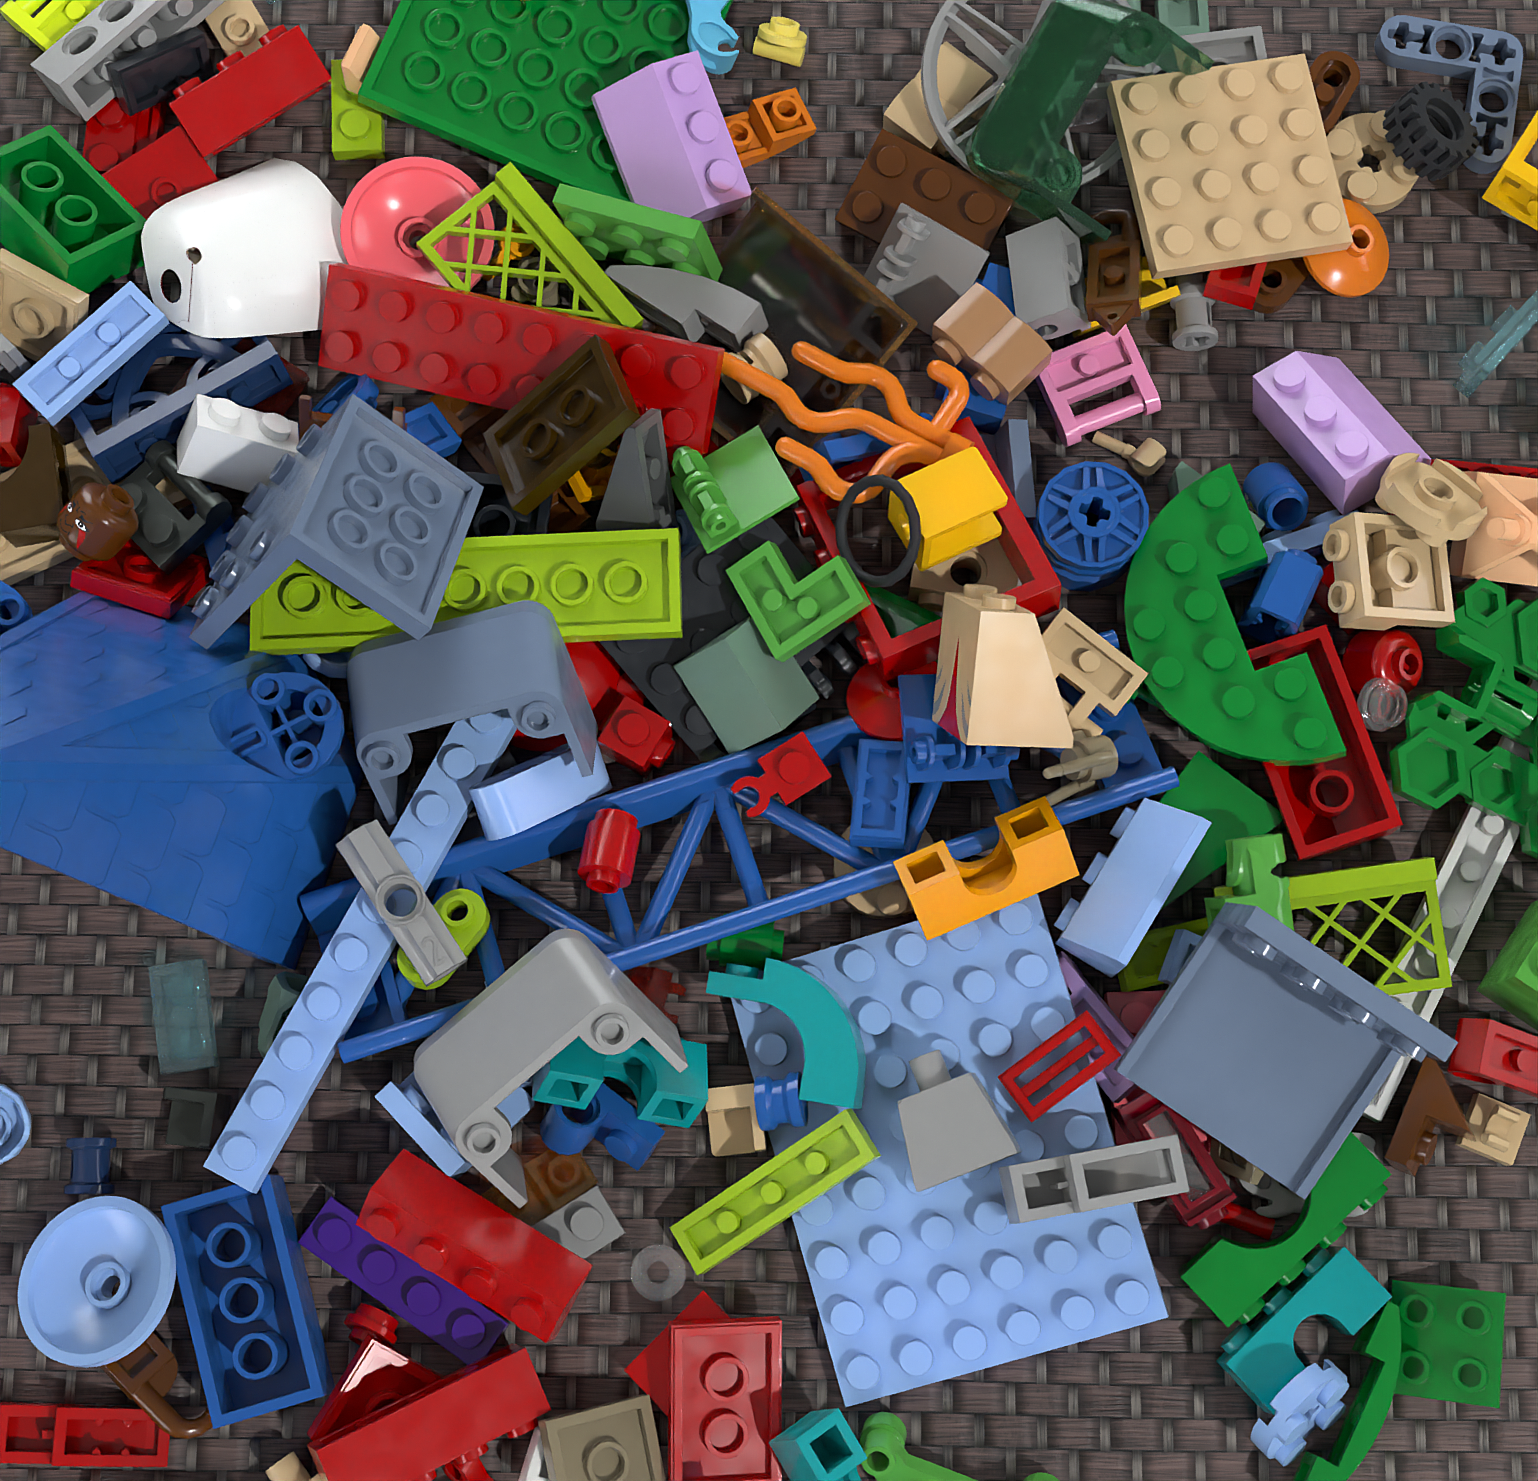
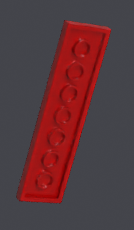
M343 263L329 264L318 366L359 376L366 373L372 379L510 410L596 334L610 344L640 416L651 408L661 410L666 447L677 450L680 447L689 446L703 455L708 452L725 349Z

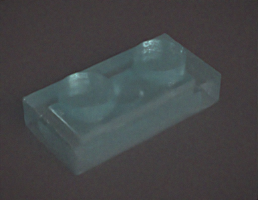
M201 958L148 967L160 1074L166 1076L219 1067L207 961Z

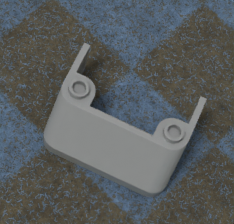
M560 929L546 936L418 1047L414 1055V1076L416 1082L457 1150L519 1209L528 1202L522 1158L510 1148L512 1141L511 1125L507 1117L496 1106L579 1036L594 1051L605 1055H615L626 1051L644 1037L679 1073L688 1067L677 1027L586 935L574 929Z

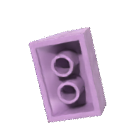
M698 50L652 63L595 93L591 97L632 203L705 222L736 212L753 195Z
M1295 351L1253 375V414L1343 516L1375 498L1380 489V479L1396 456L1404 453H1417L1420 456L1416 462L1431 465V458L1339 358Z

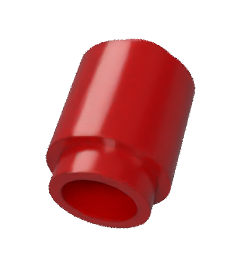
M601 809L596 812L594 820L588 823L578 867V875L586 881L587 887L591 890L612 894L616 893L619 888H624L631 884L641 836L640 831L637 829L638 820L632 814L619 809Z

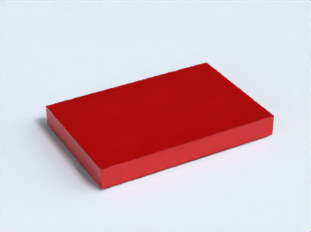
M779 1316L668 1321V1481H782V1465L768 1443L782 1433V1320Z

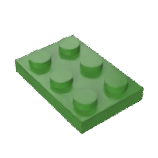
M559 184L552 202L564 221L565 227L593 259L602 261L609 257L623 261L626 265L675 269L718 282L723 268L702 221L565 184Z

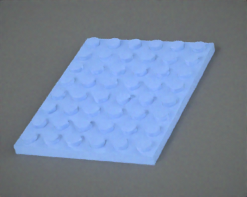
M1038 893L928 941L917 920L783 961L801 968L825 982L838 994L853 1015L862 1037L866 1056V1081L862 1109H853L881 1155L792 1215L845 1407L1169 1317L1134 1202L1024 1223L1009 1224L999 1167L1116 1146L1095 1076L1033 1123L1029 1121L998 1079L1000 1074L1077 1018ZM759 970L757 979L763 980L764 971ZM731 998L753 1079L755 1080L756 1076L765 1075L770 1076L773 1080L784 1079L788 1073L798 1071L803 1075L805 1061L804 1045L801 1035L792 1020L784 1012L772 1005ZM1081 1030L1014 1080L1017 1085L1022 1088L1084 1041ZM940 1050L951 1080L970 1072L977 1075L1018 1142L1022 1152L924 1191L917 1192L910 1168L898 1110V1101L920 1092L909 1061L929 1052ZM1088 1053L1028 1097L1031 1104L1035 1106L1090 1065ZM808 1101L809 1115L807 1126L793 1127L790 1123H781L775 1130L768 1131L775 1156L843 1110L850 1108Z

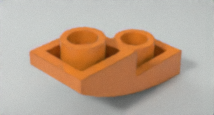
M796 87L753 99L748 111L724 117L742 168L756 164L791 148L814 135L817 130Z

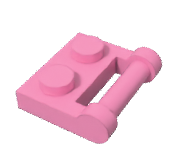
M1126 324L1115 336L1110 335L1106 331L1052 352L1050 364L1035 378L1055 421L1058 436L1065 447L1081 442L1082 435L1142 412L1144 416L1161 410L1158 392ZM1130 381L1134 394L1074 417L1069 406L1070 404Z

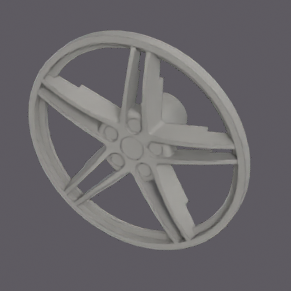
M946 0L934 19L924 45L921 62V88L925 108L934 131L948 152L964 168L996 187L1017 193L1042 195L1063 192L1084 185L1107 171L1122 157L1117 137L1100 157L1078 170L1063 103L1066 100L1108 99L1106 90L1110 82L1076 83V72L1135 75V78L1153 75L1151 53L1145 32L1126 0L1099 1L1111 12L1122 28L1129 43L1134 66L1073 61L1064 58L1063 54L1074 18L1077 0H1068L1056 41L1043 36L1057 0L1042 1L1028 39L1024 43L967 5L966 2L968 0ZM961 11L979 24L980 28L1007 46L1008 49L1004 55L999 53L982 36L958 18L956 13ZM948 27L966 42L965 46L998 75V79L994 84L964 106V109L949 121L943 111L937 87L938 55ZM999 94L1004 108L957 137L953 128ZM1053 114L1070 173L1065 175L1063 174L1052 137L1044 117ZM1015 116L1026 117L1040 157H1044L1051 177L1027 178L1003 172L982 161L965 145L982 134L985 136Z

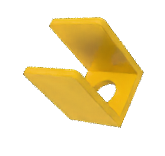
M969 447L897 480L913 497L920 515L921 542L915 561L920 572L1001 535L1002 527L993 511L1006 506L1008 497L976 447ZM890 490L888 519L907 549L910 539L909 518L902 501Z

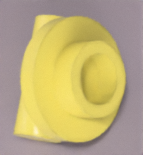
M772 17L770 23L759 25L758 35L753 46V54L801 67L805 55L807 35L799 30L800 24L784 17Z

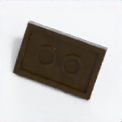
M595 334L483 433L511 508L527 516L583 466L586 465L595 470L607 466L613 459L601 451L607 448L616 453L618 447L617 437L641 416L610 344Z

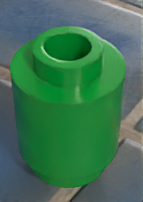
M775 921L707 943L706 960L719 961V967H726L727 963L759 968V970L764 971L766 958L782 961L785 930L774 929Z

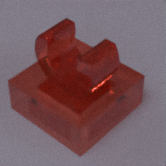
M638 966L630 969L628 978L673 1024L677 1023L679 1016L669 1014L664 1009L668 994L685 996L686 989L678 983L671 982L673 973L654 967Z

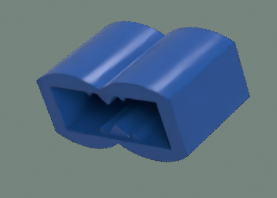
M1297 549L1279 551L1273 555L1269 566L1262 571L1237 624L1240 634L1266 645L1297 633L1323 577V569L1317 565V560L1313 556Z

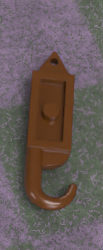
M1112 208L1097 212L1084 222L1081 231L1082 235L1087 237L1096 227L1101 225L1117 224L1122 226L1121 235L1111 236L1099 240L1093 245H1089L1086 294L1088 322L1097 321L1112 336H1115L1132 317L1141 316L1142 237L1136 214L1122 208Z
M153 1332L140 1346L128 1355L112 1363L99 1366L130 1400L133 1399L161 1430L172 1437L190 1439L203 1435L213 1427L208 1405L201 1416L195 1419H186L178 1414L164 1399L172 1389L177 1378L178 1363L174 1357L175 1355Z

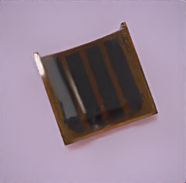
M755 187L751 192L754 205L716 254L723 268L718 282L732 287L761 303L769 325L763 334L776 346L787 366L788 375L781 379V381L795 391L805 407L815 412H829L841 408H851L869 384H846L827 377L795 360L791 352L793 345L796 342L804 341L840 360L872 363L884 368L918 325V322L763 191ZM659 325L652 331V333L678 338ZM706 332L697 341V343L724 348L727 353L737 354V352ZM720 378L712 427L731 442L754 427L759 426L790 480L798 471L799 466L777 454L775 450L777 441L782 437H789L813 449V445L829 433H812L798 428L787 420L776 402L760 393L747 404L740 403L733 397Z

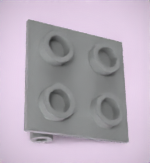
M900 203L856 293L866 298L863 306L869 311L881 314L882 310L885 309L932 336L933 324L973 286L990 252L904 203Z

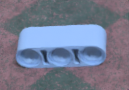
M566 743L472 785L469 791L486 840L493 841L515 835L610 790L612 785L598 743L596 745L593 775L582 777L570 746Z

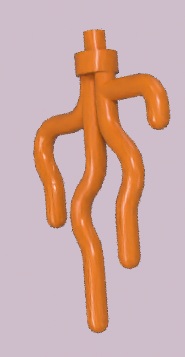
M804 341L796 342L791 350L792 356L798 362L834 380L846 384H869L880 390L886 400L888 412L893 418L894 424L873 412L860 408H841L829 412L812 411L803 405L795 391L787 384L724 352L721 373L776 402L787 420L798 428L812 433H833L845 429H857L893 446L877 460L867 476L883 474L891 478L900 466L907 463L920 462L932 465L969 447H974L975 442L957 433L950 432L965 408L970 393L968 381L963 373L942 360H932L927 366V374L931 379L947 387L949 394L932 421H929L912 411L898 378L885 368L872 363L846 362ZM782 437L777 441L775 445L777 454L809 472L820 490L832 499L841 502L848 489L856 483H850L838 477L827 459L813 449L789 437ZM868 487L856 497L853 504L864 503L874 499L885 487Z

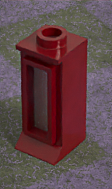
M1148 1092L1141 1094L1127 1104H1119L1111 1109L1112 1114L1130 1143L1178 1134L1189 1192L1163 1197L1180 1225L1191 1227L1197 1223L1200 1230H1203L1229 1214L1225 1205L1235 1200L1237 1196L1228 1186L1186 1118Z

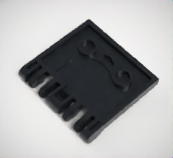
M769 517L707 554L702 543H700L681 559L682 638L598 641L661 716L671 722L673 730L702 763L725 755L713 743L718 739L717 734L673 665L751 616L729 578L726 569L767 541H771L777 544L798 582L815 571V568L772 517ZM854 621L850 623L843 622L793 656L809 682L825 699L831 696L835 690L825 674L820 672L809 660L824 648L834 660L837 668L843 674H847L848 677H853L859 670V667L834 638L840 635L853 652L867 664L866 658H862L857 645L856 637L861 635ZM813 703L790 723L786 729L790 731L816 709L817 705ZM776 733L763 741L769 742L780 737Z

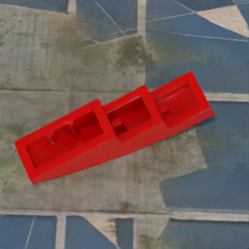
M0 1402V1463L51 1464V1466L167 1467L170 1435L161 1430L140 1407Z

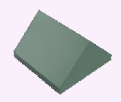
M751 616L673 665L729 754L742 751L784 730L819 699L816 691L793 656L785 662L775 660Z

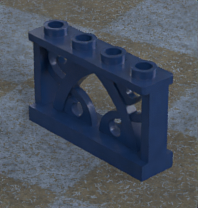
M180 298L172 301V303L177 302ZM169 321V325L86 397L88 398L96 393L99 398L113 400V402L96 406L86 404L82 400L73 408L69 414L84 439L89 452L111 484H116L130 476L145 461V454L154 443L166 440L177 449V439L197 393L211 398H225L239 406L251 408L292 385L293 381L267 336H251L256 347L244 354H240L234 348L244 337L224 338L218 342L220 338L200 337ZM167 356L199 359L189 372L186 386L168 396L164 393L153 391L139 393L142 382L156 359ZM112 417V428L98 435L90 420Z

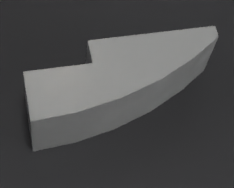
M610 265L605 271L606 275L638 312L679 339L697 342L702 334L706 332L738 353L744 349L745 341L759 332L763 334L769 327L761 303L732 287L709 278L675 269L643 265Z
M1178 1134L998 1168L1009 1224L1024 1223L1189 1192Z

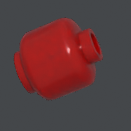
M1387 629L1385 631L1367 630L1359 632L1350 640L1343 655L1342 667L1350 687L1357 694L1369 698H1398L1409 694L1416 687L1422 674L1423 659L1417 641L1409 633L1396 629Z

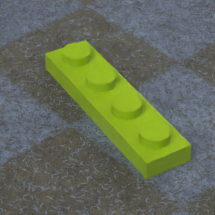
M845 1109L669 1228L696 1275L704 1274L881 1155L853 1109Z

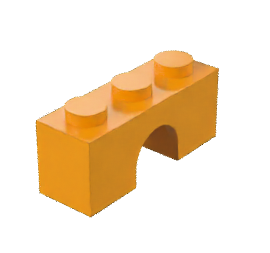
M1045 796L994 817L999 829V841L994 850L980 860L961 862L954 859L944 840H941L893 861L927 941L1079 875L1064 829Z

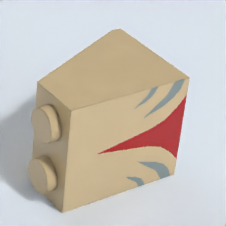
M965 584L964 593L945 592L932 721L966 745L1073 748V733L1035 613L1017 605L1016 597L997 594L998 588L989 585Z

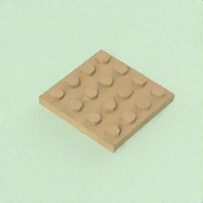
M1305 54L1110 82L1106 92L1152 280L1347 250L1353 243Z

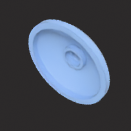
M99 1196L83 1200L68 1207L51 1220L32 1244L25 1258L18 1285L19 1315L26 1334L36 1348L44 1355L60 1363L74 1367L89 1368L117 1361L140 1346L161 1321L174 1289L176 1257L174 1246L166 1227L148 1208L135 1201L118 1196ZM120 1281L117 1293L112 1296L114 1285Z

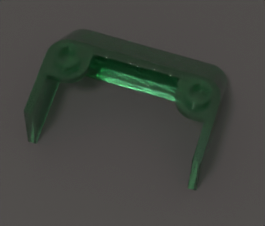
M1053 0L970 136L965 149L967 164L974 174L1041 220L1046 221L1053 217L1060 219L1079 237L1080 245L1107 241L1111 231L1071 204L1082 182V168L1076 156L1061 146L1059 142L1110 57L1113 56L1129 67H1142L1153 62L1167 73L1180 71L1187 76L1208 71L1214 63V60L1150 14L1108 0Z

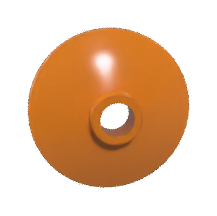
M1342 198L1353 243L1347 250L1302 257L1308 271L1319 285L1337 296L1353 298L1369 293L1381 283L1388 268L1389 246L1385 232L1376 217L1363 205Z

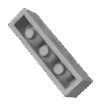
M104 0L30 65L54 98L87 122L117 96L108 65L196 27L226 0Z

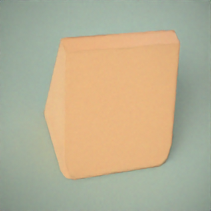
M366 24L359 27L341 62L346 90L358 94L382 42V39Z

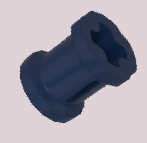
M67 1138L66 1147L71 1149L70 1183L64 1186V1194H115V1185L109 1182L111 1149L117 1147V1138Z

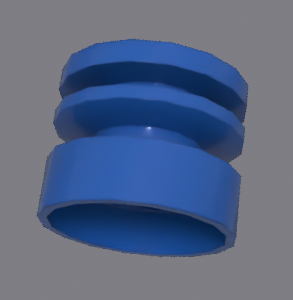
M1084 461L1064 468L1048 482L1036 509V519L1031 523L1030 528L1060 580L1062 587L1068 590L1091 592L1113 584L1127 571L1147 532L1149 506L1142 488L1126 471L1105 462ZM1087 513L1096 515V527L1086 524Z

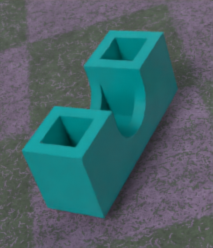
M578 1036L533 1075L532 1100L585 1110L604 1081V1077H613L627 1084L633 1091L637 1100V1119L689 1128L708 1102L707 1044L686 1041L680 1037L688 1067L679 1073L644 1037L622 1053L605 1055L594 1051Z
M1320 1246L1304 1259L1307 1266L1302 1271L1303 1275L1289 1289L1286 1286L1282 1287L1280 1285L1264 1299L1266 1304L1262 1310L1265 1313L1250 1327L1246 1324H1240L1220 1345L1225 1352L1216 1362L1264 1412L1275 1415L1276 1410L1270 1405V1402L1296 1375L1306 1368L1297 1357L1293 1345L1294 1333L1301 1321L1311 1315L1319 1314L1327 1319L1340 1334L1353 1336L1392 1297L1344 1246H1331L1328 1250Z
M839 1408L811 1411L768 1442L790 1481H861L857 1466L868 1458Z

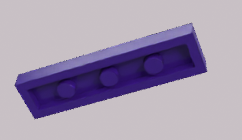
M330 1197L298 1241L300 1245L467 1365L489 1355L509 1326V1321L483 1303L473 1300L465 1292L438 1275L423 1269L417 1262L385 1242L375 1239L370 1233L356 1225L359 1214L337 1198Z

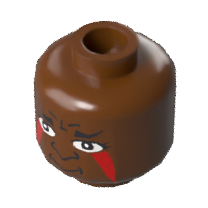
M101 483L85 484L79 488L58 513L57 527L60 532L59 539L61 544L69 553L83 561L110 560L138 530L139 520L133 508V498L126 490L115 484H109L108 486Z

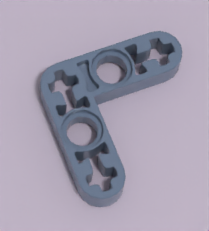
M1396 15L1389 18L1382 25L1374 43L1378 59L1385 65L1394 68L1469 80L1465 113L1469 112L1473 118L1470 124L1477 128L1478 135L1474 138L1479 142L1484 136L1486 129L1493 128L1488 142V147L1493 152L1490 156L1483 155V149L1478 145L1475 149L1476 152L1463 164L1470 171L1478 174H1488L1496 171L1508 156L1512 146L1523 62V47L1520 41L1512 34L1504 31L1407 15ZM1394 34L1403 36L1402 41L1406 44L1404 49L1396 47V40L1392 39ZM1428 38L1423 53H1420L1419 51L1423 44L1420 43L1421 39ZM1441 40L1455 42L1461 50V56L1456 59L1443 58L1436 50V43ZM1476 46L1477 49L1473 56L1477 57L1474 62L1469 61L1473 48ZM1492 50L1500 52V58L1505 61L1503 65L1495 64L1494 56L1490 55ZM1483 93L1497 94L1504 103V110L1498 113L1486 111L1479 103V95Z

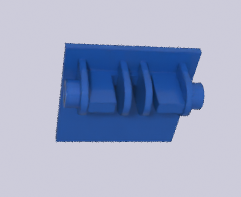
M936 674L898 676L906 783L1009 779L1008 764L1010 760L1018 759L1020 747L964 744L932 721Z

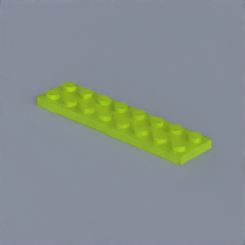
M679 528L465 538L433 624L518 601L530 600L543 604L551 611L564 643L682 638ZM298 559L250 606L249 650L264 652L270 655L352 652L357 645L363 642L404 632V630Z

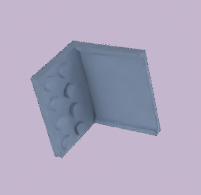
M352 394L321 428L316 424L311 425L296 447L298 453L294 457L288 453L284 454L273 468L269 476V480H271L266 486L262 482H258L245 499L242 508L247 510L248 514L247 516L243 515L231 529L226 542L232 545L230 551L226 550L219 557L209 574V577L214 579L215 583L213 587L210 585L204 590L192 609V613L198 616L189 638L204 648L208 649L296 559L327 578L418 641L431 630L484 487Z
M1226 902L1126 1049L1114 1070L1291 1191L1306 1199L1400 1057L1406 1058L1409 1056L1421 1063L1425 1056L1446 1062L1458 1042L1258 906Z

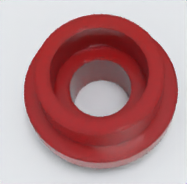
M360 1303L355 1313H348L344 1320V1324L352 1330L348 1338L361 1346L368 1334L391 1347L394 1346L397 1340L394 1332L399 1324L398 1321L374 1306Z

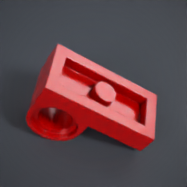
M1460 1018L1454 1037L1458 1044L1451 1053L1447 1072L1453 1076L1473 1082L1506 1086L1538 1098V1037L1491 1019Z

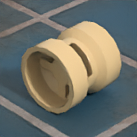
M760 332L745 341L743 350L737 354L729 353L779 380L788 375L787 366L782 355L771 340ZM721 373L720 378L726 388L740 403L747 404L759 395L755 390Z

